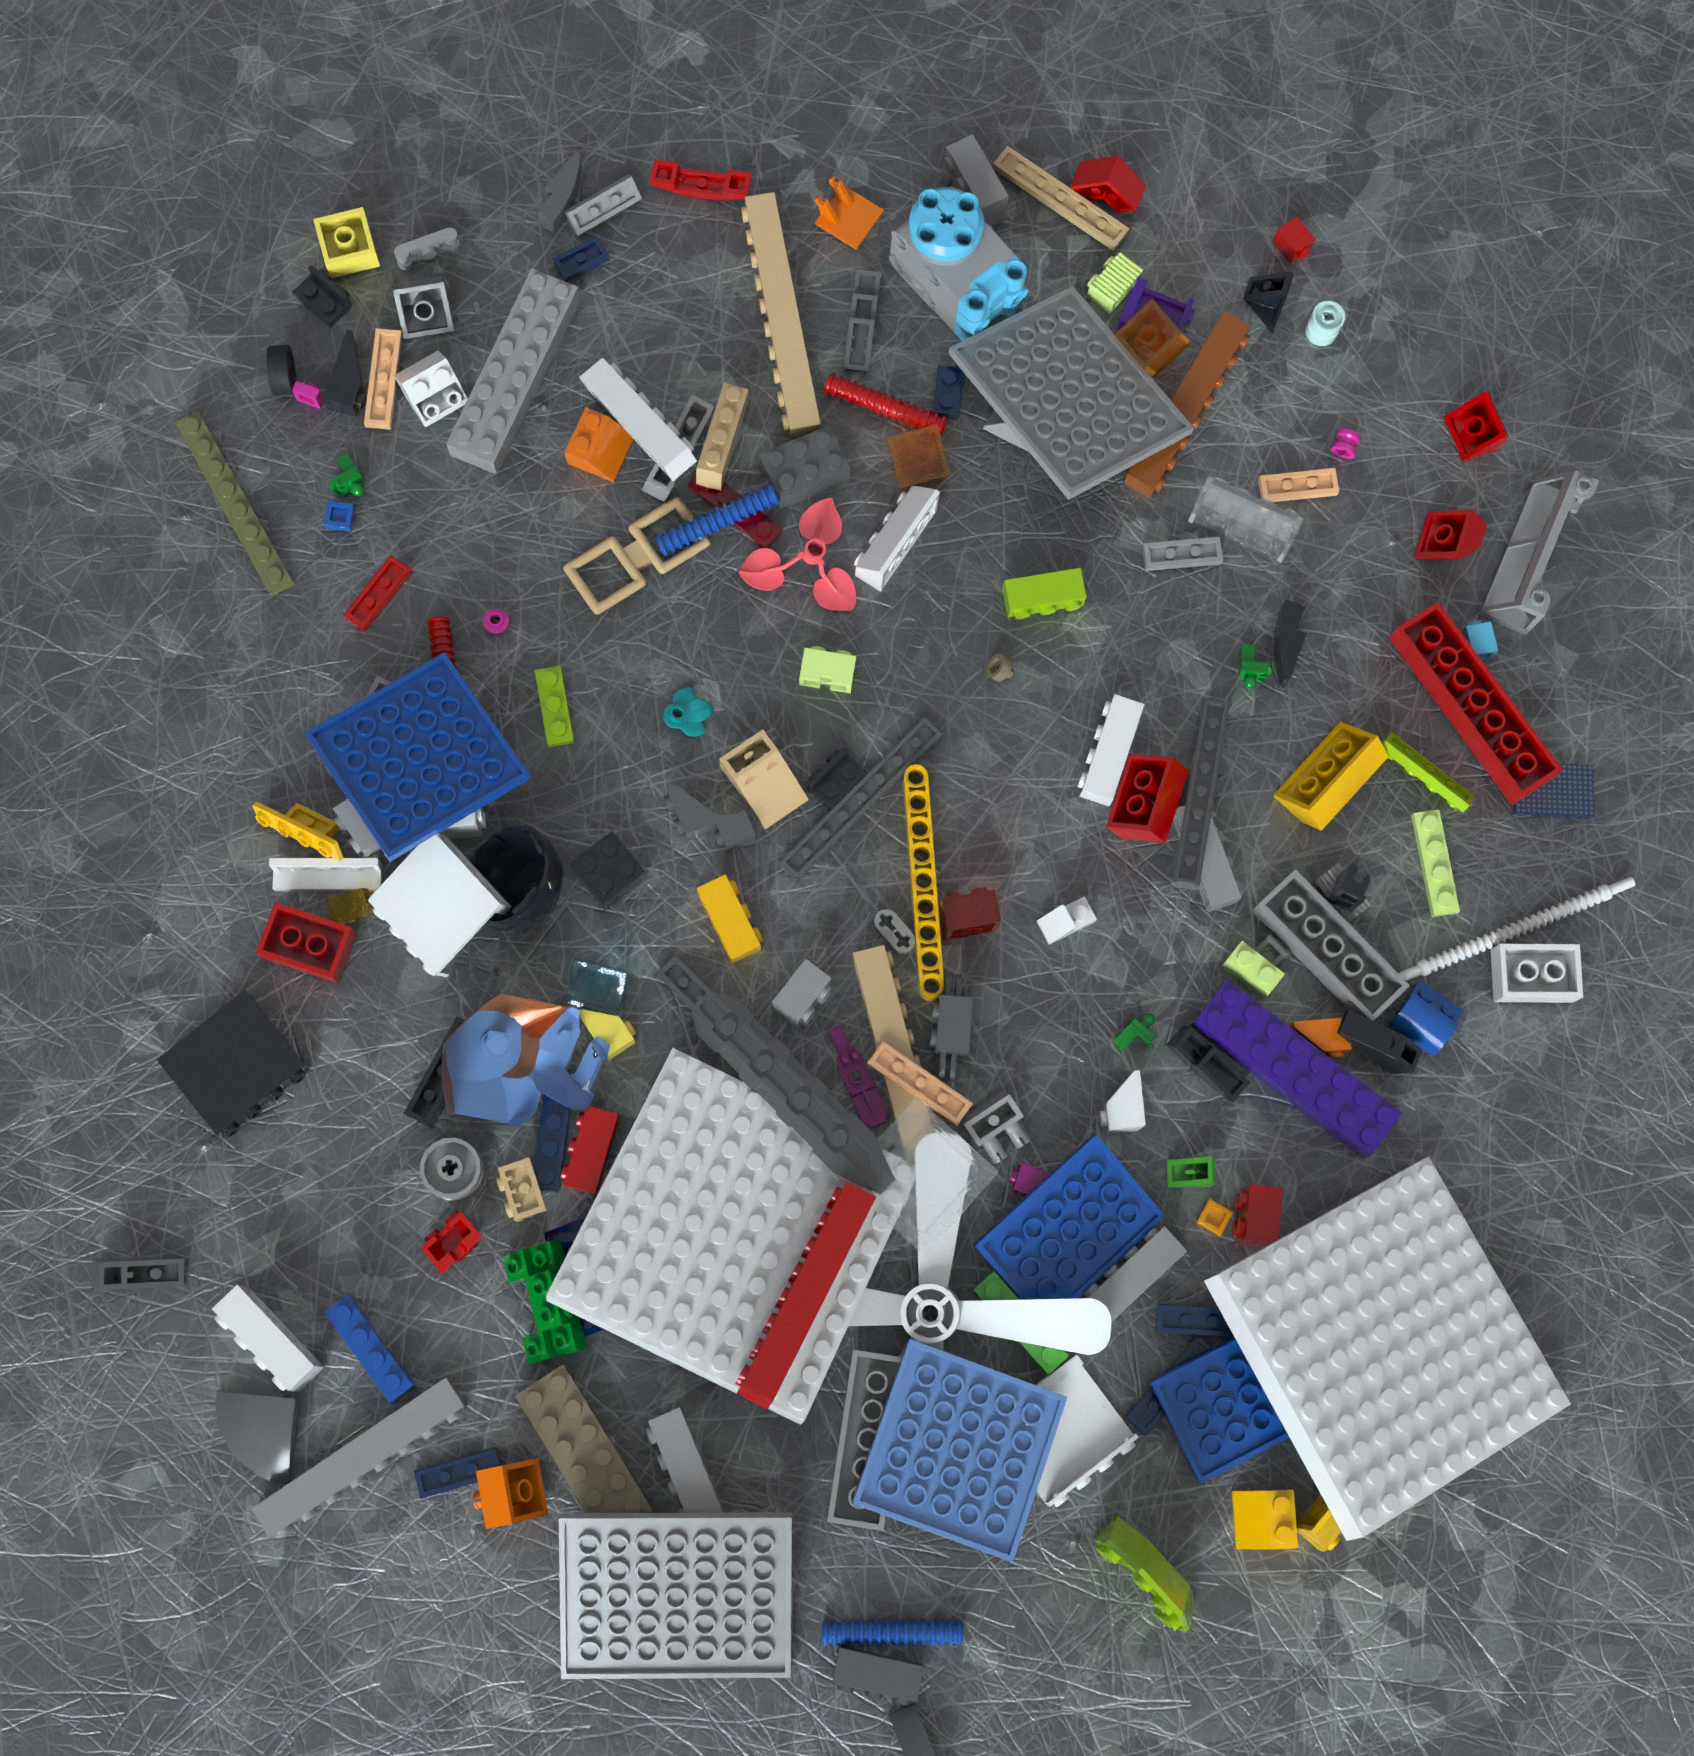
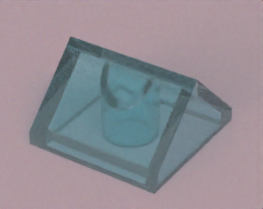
M575 957L566 1003L604 1014L619 1016L630 978L628 971Z

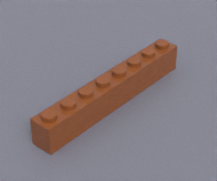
M1226 311L1222 313L1171 399L1173 404L1191 423L1195 431L1203 418L1200 416L1203 408L1208 410L1215 398L1211 395L1214 389L1220 390L1227 376L1223 375L1227 368L1232 370L1239 357L1236 355L1239 348L1243 350L1251 337L1247 334L1251 325ZM1187 436L1133 465L1127 473L1124 484L1151 498L1154 491L1160 492L1166 482V478L1163 477L1167 470L1172 472L1179 459L1176 457L1178 450L1184 451L1191 437Z

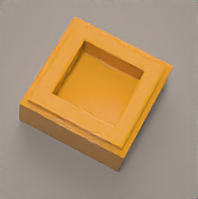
M1209 1198L1195 1223L1220 1237L1233 1211Z

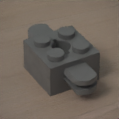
M945 973L944 994L940 995L938 1001L933 1002L931 1007L930 1022L935 1023V1029H931L929 1034L928 1049H933V1057H939L938 1079L944 1081L946 1058H950L949 1081L954 1082L957 1059H966L970 1048L973 997L961 996L962 974H956L954 996H950L951 974Z

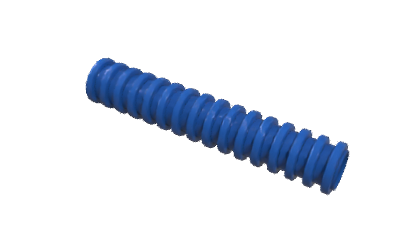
M768 483L765 488L759 487L760 490L757 492L752 490V494L748 495L746 493L743 498L739 496L735 502L730 500V504L726 505L724 503L721 508L717 506L713 512L708 510V514L704 515L702 513L699 518L693 517L691 522L686 520L684 525L680 523L677 528L671 527L669 532L665 530L662 535L656 534L655 539L662 554L667 556L669 551L675 552V549L678 547L682 549L684 544L689 546L691 541L697 542V539L700 537L704 539L706 534L711 536L713 531L719 532L722 527L726 529L728 524L733 526L735 521L741 522L744 517L748 519L750 514L757 515V511L763 512L766 507L770 509L772 504L779 505V499L773 485Z
M842 1619L841 1622L823 1620L822 1623L823 1646H827L828 1643H832V1646H836L837 1643H841V1646H845L846 1643H850V1646H854L855 1643H859V1646H863V1643H868V1646H872V1643H877V1646H881V1643H886V1646H890V1643H894L895 1646H899V1643H903L904 1646H908V1643H912L913 1646H917V1643H921L922 1646H925L926 1643H930L931 1646H934L935 1643H939L940 1646L948 1643L949 1646H952L953 1643L961 1645L963 1642V1622H961V1619H957L956 1622H952V1619H948L947 1622H943V1619H939V1622H935L934 1619H930V1622H926L925 1619H921V1622H917L916 1619H912V1622H908L907 1619H904L903 1622H899L898 1619H895L894 1622H890L889 1619H886L885 1622H881V1619H877V1622H872V1619H868V1622H863V1619H859V1622H854V1619H851L850 1622H845V1619Z

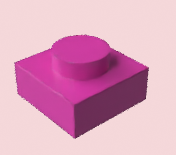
M298 381L295 382L292 391L296 400L321 409L324 400L319 387L310 382H305V384Z

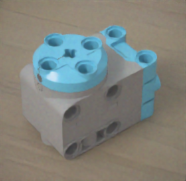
M953 186L926 189L922 191L914 203L909 218L891 232L889 260L892 266L961 341L983 331L990 322L1001 314L1006 316L1016 314L1021 300L1029 291L1024 285L1027 267L999 238L993 228L984 221V215L978 199L972 193L964 192Z

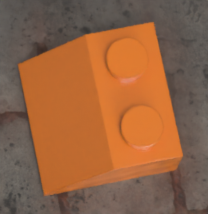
M585 407L565 449L567 464L614 483L634 439L610 417Z

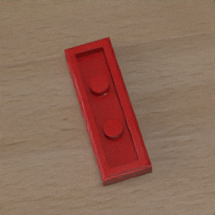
M390 555L343 614L344 618L366 632L413 573L412 569Z

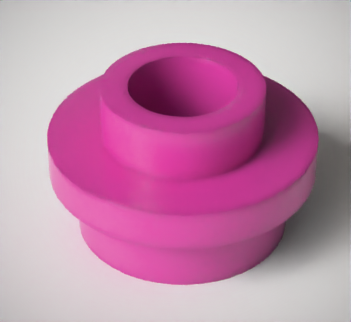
M498 608L487 611L483 616L485 630L495 635L506 631L509 626V618L506 612ZM494 617L500 618L498 624H492L491 620Z

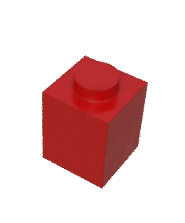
M1295 217L1276 231L1272 242L1291 264L1297 259L1301 261L1310 255L1315 238L1298 217Z

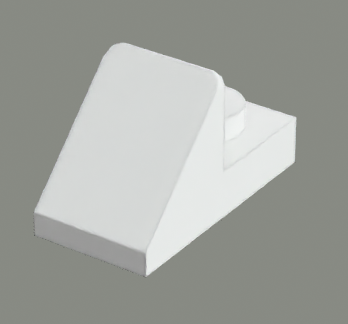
M1084 896L1066 906L1064 904L1060 905L1037 920V924L1050 945L1096 922L1097 919Z

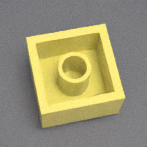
M363 207L313 219L324 262L331 279L380 266Z

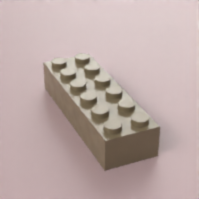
M561 1365L515 1395L586 1513H650L655 1510L566 1365Z

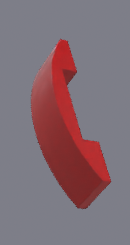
M654 159L649 182L653 186L684 196L708 200L745 199L748 196L753 175L750 172L727 170V174L686 169L680 168L679 162Z

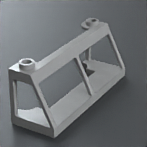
M1576 470L1534 480L1478 615L1524 635H1527L1545 616L1550 604V595L1547 590L1538 585L1568 512L1576 514L1581 503L1585 499L1592 497L1600 480ZM1564 479L1560 490L1545 484ZM1526 612L1534 615L1535 617L1531 620L1527 616Z

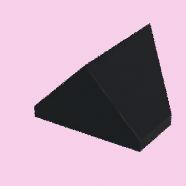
M1292 272L1250 277L1243 299L1272 334L1288 295L1294 276Z

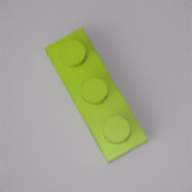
M561 666L535 670L548 748L574 743Z

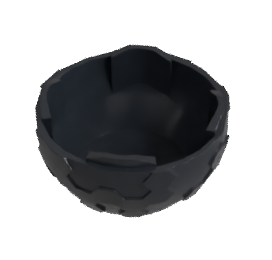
M527 825L507 827L484 839L475 849L470 862L512 907L505 915L494 913L484 925L497 930H522L540 923L552 913L561 896L564 870L555 847L539 831Z

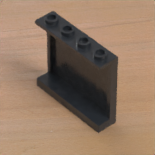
M245 990L157 1059L213 1132L221 1138L225 1136L229 1138L236 1134L241 1128V1123L246 1119L252 1120L263 1111L261 1107L269 1101L275 1102L285 1093L284 1089L291 1083L295 1085L307 1076L305 1072L310 1069L256 1004L257 1002L251 994Z

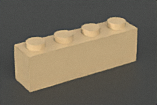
M727 383L723 384L696 469L697 485L717 490L722 489L747 410L749 389Z

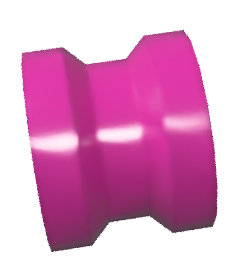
M1338 429L1335 433L1336 441L1330 448L1331 453L1342 459L1354 458L1356 454L1355 446L1360 442V435L1350 429Z

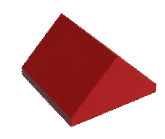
M1489 391L1483 392L1444 416L1463 461L1498 451L1508 438V433Z

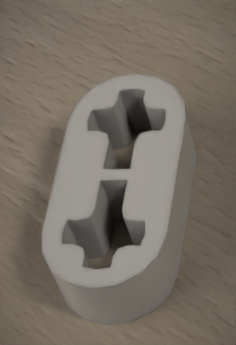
M882 909L875 915L874 927L891 949L899 955L911 953L914 949L915 937L897 914L892 910ZM883 916L886 919L891 917L890 924L894 930L891 931L886 925L881 927L880 917ZM896 933L903 939L909 938L908 948L905 946L899 948L897 946L899 940L895 936Z

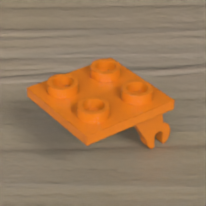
M831 176L828 182L833 188L834 198L831 202L827 199L822 201L821 195L815 198V203L820 211V216L815 221V225L857 250L884 213V209L846 187L841 180L836 182V177Z

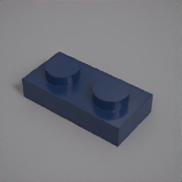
M597 236L552 258L553 264L565 282H569L610 261L608 253Z
M938 365L933 414L938 412L941 417L946 415L947 418L958 419L963 371L960 368Z

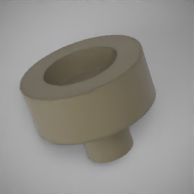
M995 654L987 664V676L997 682L1003 681L1005 678H1011L1014 670L1011 668V660L1002 654Z

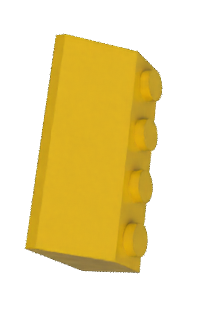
M1340 721L1273 796L1304 824L1322 831L1389 756L1377 735Z

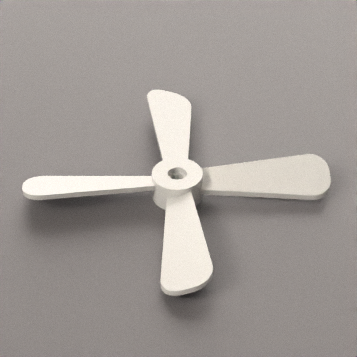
M932 1133L923 1137L915 1149L919 1286L913 1288L906 1296L865 1288L848 1326L903 1325L906 1332L915 1341L944 1351L943 1340L950 1337L956 1329L1086 1355L1102 1351L1110 1340L1111 1315L1108 1308L1099 1300L1093 1298L959 1301L956 1294L948 1288L972 1154L966 1141L957 1135ZM927 1305H933L937 1308L938 1317L935 1321H929L925 1318L924 1309Z

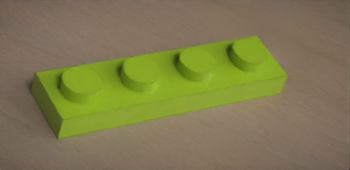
M1391 732L1382 745L1389 756L1388 758L1393 761L1396 760L1409 775L1418 777L1430 791L1440 794L1452 808L1459 809L1464 813L1472 803L1475 795L1396 734Z

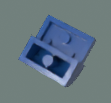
M1419 980L1412 988L1405 1002L1397 1010L1389 1026L1409 1038L1431 1056H1435L1457 1028V1022L1464 1010Z

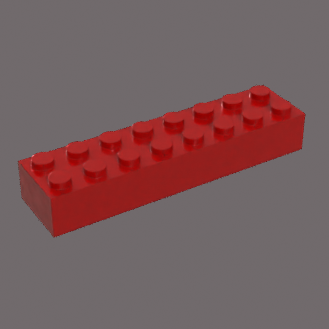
M1439 602L1394 630L1389 640L1512 806L1555 779L1563 771L1562 767Z
M847 1181L842 1189L838 1186L836 1187L826 1208L830 1209V1212H823L813 1231L818 1234L817 1237L811 1236L800 1256L805 1259L804 1263L798 1261L788 1280L792 1284L791 1288L785 1286L775 1305L779 1309L778 1313H771L762 1330V1333L766 1334L765 1339H758L748 1357L753 1360L751 1366L745 1364L735 1383L740 1386L736 1394L766 1410L772 1404L876 1196Z

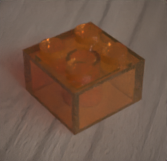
M1153 299L1114 334L1138 364L1153 378L1192 343L1165 310Z
M938 424L886 438L899 489L951 475Z

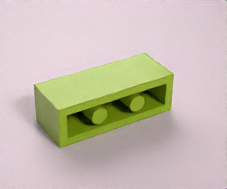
M1081 568L1004 580L1002 586L1007 617H1015V619H1024L1029 617L1030 614L1035 613L1049 615L1056 610L1065 608L1066 611H1074L1081 608L1087 598Z

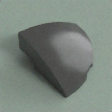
M217 1391L216 1414L218 1425L232 1454L257 1476L275 1483L289 1484L291 1482L298 1427H296L300 1399Z

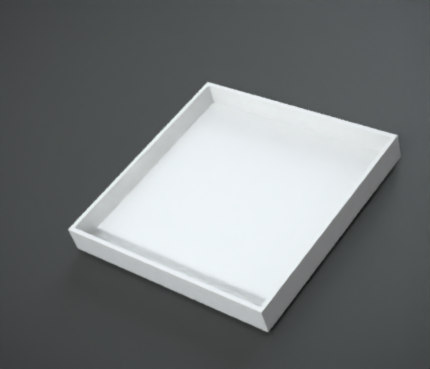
M672 1048L547 1293L546 1301L737 1393L740 1386L735 1383L745 1364L751 1366L753 1360L748 1357L758 1339H765L766 1334L762 1333V1330L771 1313H778L779 1309L775 1305L785 1286L791 1288L792 1284L788 1280L798 1261L804 1263L805 1259L800 1256L811 1236L817 1237L818 1234L813 1231L823 1212H830V1209L826 1208L833 1192L837 1186L842 1189L847 1181L876 1196V1199L774 1401L768 1408L801 1425L810 1411L915 1181V1165L881 1149L895 1178V1181L881 1195L836 1175L813 1153V1148L792 1127L789 1128L776 1115V1111L755 1090H751L743 1081Z
M1429 1156L1411 1164L1204 1280L1346 1541L1367 1536L1571 1405Z

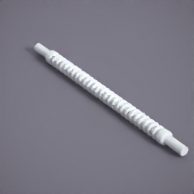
M1628 877L1611 885L1603 884L1598 886L1597 890L1592 889L1590 893L1585 892L1584 896L1579 894L1577 899L1572 897L1570 902L1565 900L1563 904L1558 903L1557 907L1551 906L1550 910L1545 908L1543 913L1538 911L1537 915L1531 914L1530 919L1524 917L1523 921L1517 920L1516 924L1511 922L1509 927L1504 925L1503 930L1497 928L1496 933L1490 931L1489 936L1483 934L1482 938L1476 937V941L1470 939L1469 944L1463 942L1462 947L1456 945L1455 950L1449 948L1448 952L1442 951V955L1435 954V958L1429 956L1428 961L1426 959L1417 961L1416 966L1403 970L1398 974L1405 981L1419 975L1425 977L1430 975L1432 970L1437 972L1438 967L1444 969L1445 964L1451 966L1452 962L1458 963L1459 959L1465 960V956L1471 958L1472 953L1478 955L1479 950L1485 952L1486 947L1492 949L1493 945L1497 946L1499 942L1504 944L1506 939L1511 941L1513 936L1518 938L1520 933L1525 935L1527 931L1532 932L1533 928L1539 929L1540 925L1545 927L1547 922L1552 924L1554 920L1559 921L1560 917L1566 918L1567 914L1573 915L1574 911L1579 913L1581 908L1586 910L1587 905L1593 907L1594 903L1600 904L1601 901H1608L1612 899V895L1634 887L1635 881L1632 877Z

